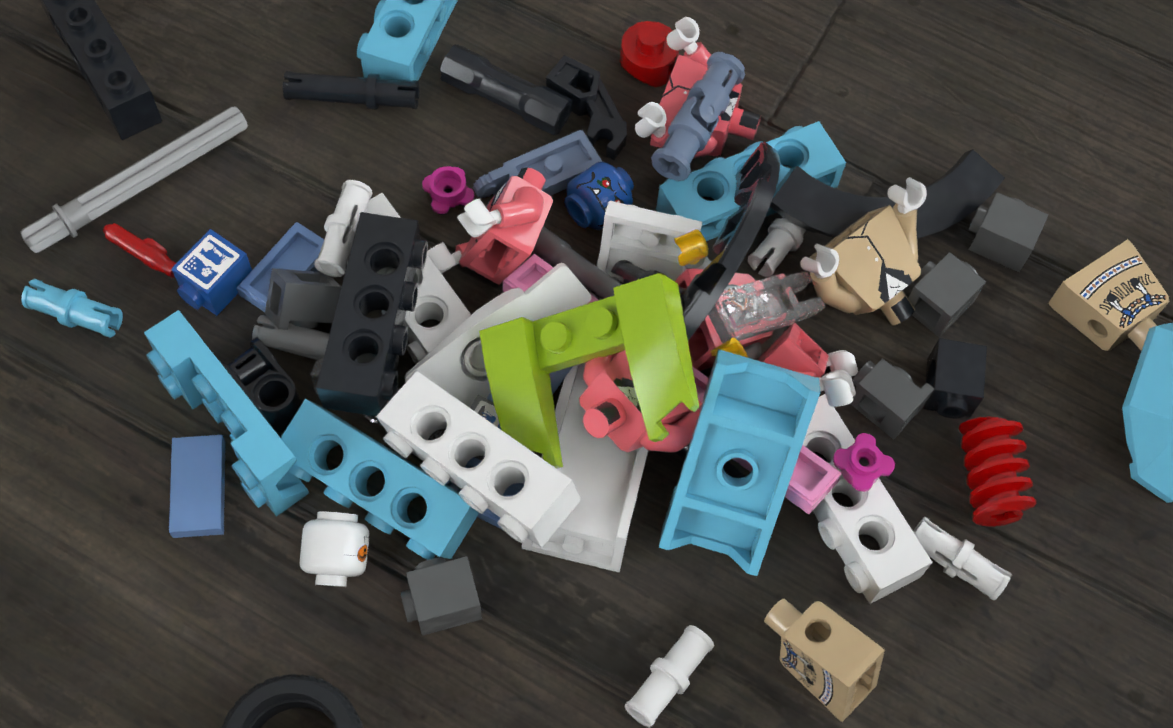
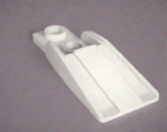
M559 263L525 292L520 288L510 289L477 309L406 373L405 382L418 371L470 408L477 395L487 399L491 393L485 369L480 330L520 317L535 321L586 305L591 300V294L565 263Z

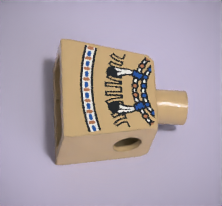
M1127 239L1063 281L1048 304L1102 350L1110 351L1127 338H1130L1142 351L1149 328L1157 326L1153 320L1169 303V296L1134 245Z
M781 599L768 612L764 622L781 636L780 661L783 666L832 714L843 722L877 686L885 650L819 601L814 602L802 614L786 599Z

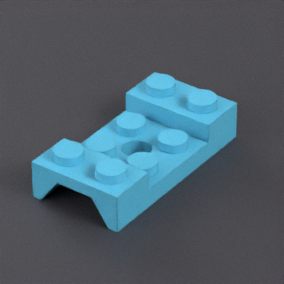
M179 310L144 332L153 349L146 356L158 372L159 380L171 397L175 400L182 395L192 409L203 403L218 424L223 421L231 434L229 436L232 440L230 444L238 459L231 466L241 479V486L258 508L266 503L277 517L309 494L302 481L288 471L297 461L294 454Z
M718 349L677 486L674 488L663 523L659 548L671 550L687 544L696 545L727 554L747 574L758 575L820 396L819 378ZM732 458H742L748 461L753 469L746 477L733 478L724 471L723 465Z

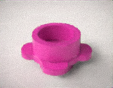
M451 166L438 168L432 175L425 177L422 182L423 190L428 192L433 200L431 207L436 213H447L452 207L460 204L466 206L474 200V191L467 187L465 172L461 168ZM452 189V192L446 193L444 190Z
M867 433L859 434L853 445L847 449H838L833 456V463L836 468L841 470L843 478L854 489L861 492L869 491L880 476L891 475L895 468L893 458L884 455L876 446V439ZM862 458L866 459L868 465L862 466L859 460Z

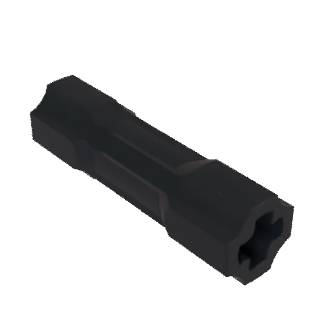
M459 44L452 46L442 62L440 68L442 81L468 94H478L521 115L526 122L552 135H558L569 119L573 99L546 86L534 85L491 64L486 57Z

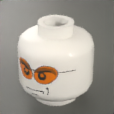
M317 512V519L308 521L303 527L299 562L301 569L306 573L316 574L315 585L346 587L347 577H356L365 572L369 529L364 524L358 523V515Z

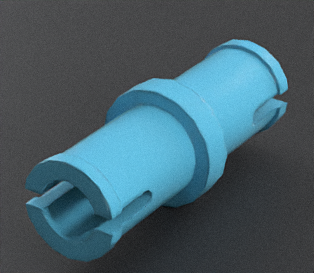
M37 279L29 281L30 286L37 288V290L29 286H25L21 301L25 308L34 309L56 317L57 321L64 326L72 328L79 325L111 338L116 334L115 330H119L122 324L123 313L121 309L90 300L85 292L76 289L65 291Z

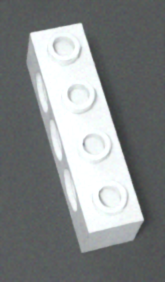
M383 193L371 198L365 210V213L400 218ZM428 255L424 269L416 268L413 282L418 283L417 303L414 312L406 311L403 326H408V341L410 344L407 345V350L415 364L421 361L471 316ZM387 267L379 270L377 273L386 275L394 272L396 269ZM429 319L440 321L435 327L427 328L420 325Z
M418 371L411 376L376 416L387 431L386 436L383 438L384 441L394 451L404 458H407L411 453L423 461L420 467L431 478L443 486L449 480L462 489L458 495L470 507L481 514L488 508L500 517V520L497 522L498 525L520 543L527 537L542 548L581 501L571 478ZM446 429L441 437L435 440H428L435 431ZM485 456L479 465L465 468L467 462L473 457ZM515 483L524 484L522 490L516 495L503 496L505 490L510 485Z
M824 394L817 401L803 445L812 452L822 454L827 462L836 468L833 463L835 452L841 448L847 449L855 443V439L835 408L828 405L826 394ZM862 458L859 460L862 466L868 465L866 459ZM841 474L838 483L813 510L819 520L818 529L823 541L830 549L836 548L846 565L844 571L848 582L857 593L864 594L869 604L921 578L933 563L879 478L869 491L861 492L854 489ZM837 492L846 494L851 498L854 506L844 507L839 505L834 500L832 494ZM867 534L874 537L879 543L880 550H870L864 547L858 535Z

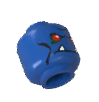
M597 162L568 183L567 197L565 198L566 209L579 226L603 230L605 212L609 201L626 205L633 204L631 192L634 189L633 181L623 168H615L609 163Z

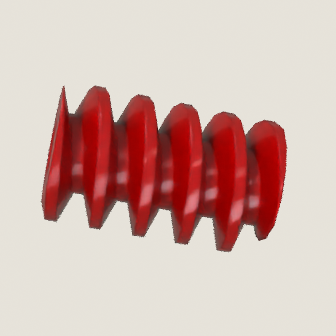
M990 416L973 418L960 423L958 429L964 435L961 440V448L967 453L964 457V466L970 471L966 481L969 488L973 490L970 493L969 501L973 508H976L973 512L972 520L975 524L990 527L1017 522L1022 518L1023 511L1036 505L1034 497L1020 496L1019 493L1033 486L1032 479L1017 477L1016 475L1028 470L1030 467L1029 461L1013 457L1026 450V443L1023 440L1010 439L1022 433L1024 430L1023 425L1017 421H1007L1004 418Z

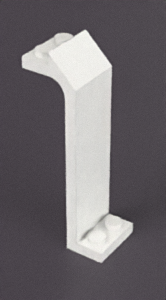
M609 201L604 217L597 267L611 277L624 281V278L611 273V270L617 262L627 260L646 271L657 270L662 272L668 278L675 281L686 268L685 266H680L678 262V256L682 252L679 246L675 244L674 238L695 229L701 232L703 222L679 215L648 210L635 205ZM590 291V294L601 300V298ZM585 363L573 366L564 378L555 409L563 467L558 468V470L573 480L581 501L542 548L526 537L522 542V549L620 572L648 450L641 447L627 453L620 450L608 435L603 438H596L587 432L583 423V416L586 411L579 402V397L588 388L583 379Z

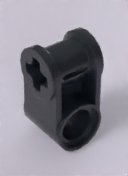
M255 338L250 342L251 347L228 364L221 362V364L274 431L278 433L285 432L302 402L292 379L280 367L263 342ZM277 398H287V400L279 406H268L273 400Z

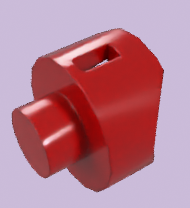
M654 21L639 22L629 27L622 37L621 66L638 80L655 88L668 83L679 50H673L667 44V36L673 30L660 22Z

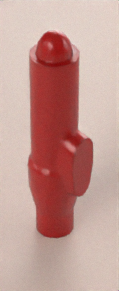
M116 223L104 226L103 232L107 240L141 260L144 265L151 269L162 272L171 278L175 277L172 268L176 263L166 255V249L151 238L142 240Z

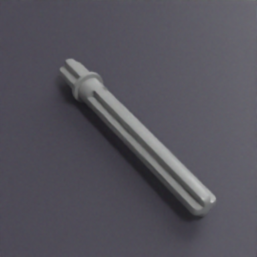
M231 106L61 207L57 204L53 205L51 213L22 229L21 236L30 250L34 253H40L68 235H71L73 238L78 236L76 232L78 229L245 131L248 125L244 115L237 107Z

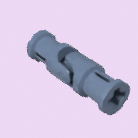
M715 52L707 60L708 68L702 80L696 81L693 84L687 100L683 103L668 127L669 137L663 147L657 149L651 157L652 166L662 176L675 181H684L690 175V163L696 153L702 151L708 143L719 121L718 116L726 111L730 103L729 95L733 87L740 84L745 77L744 65L733 55Z

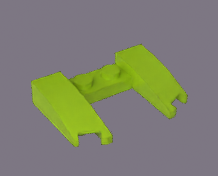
M662 273L614 287V296L542 319L531 321L520 317L480 330L485 369L502 431L529 450L542 453L543 460L556 469L562 468L563 463L549 373L622 351H626L632 381L650 441H662L669 435L661 420L681 402L693 412L700 408L678 283Z

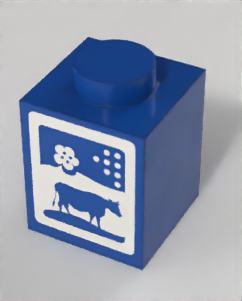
M210 229L173 266L172 271L179 285L177 293L193 308L199 309L203 306L217 316L238 294V285L252 271L245 252Z

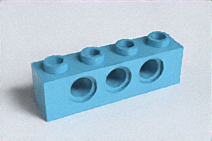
M381 0L375 10L372 28L369 33L362 34L357 47V57L361 59L364 78H367L369 74H379L380 79L419 80L457 0Z
M819 121L806 127H793L781 137L767 142L777 150L780 156V172L776 188L791 169L783 165H788L792 168L799 166L822 183L833 188L838 187L846 161ZM761 141L751 144L743 152L726 159L719 157L711 160L703 168L691 172L684 181H675L668 178L659 186L657 212L703 222L701 233L706 241L718 237L726 219L738 211L740 207L734 202L736 191L735 175L761 144ZM701 197H711L715 201H708ZM769 207L766 216L776 213V211Z
M307 399L304 400L281 437L297 460L288 470L290 473L306 482H309L312 476L328 485L323 492L326 496L346 508H350L353 502L368 511L365 517L368 523L389 535L394 528L410 538L406 546L427 560L433 559L436 555L451 559L479 514L458 495V491L446 484L444 486L439 484L423 469L327 409ZM340 445L344 453L343 460L337 468L330 470L326 462L328 452L333 447ZM381 470L385 477L384 488L379 494L371 497L367 491V480L372 473ZM422 496L427 503L426 514L419 522L412 523L407 514L408 505L414 498Z

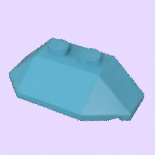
M1173 323L1149 328L1122 406L1126 443L1133 463L1129 464L1131 478L1166 503L1173 502Z

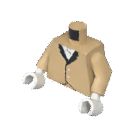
M909 177L906 179V190L896 184L891 186L887 194L889 199L896 203L893 208L891 205L869 211L825 246L816 243L814 248L817 252L809 258L804 257L801 260V267L810 272L820 302L845 313H854L855 315L874 312L880 308L893 326L903 322L915 312V308L903 292V289L921 275V268L917 262L916 224L917 209L924 203L927 196L926 187L922 183Z

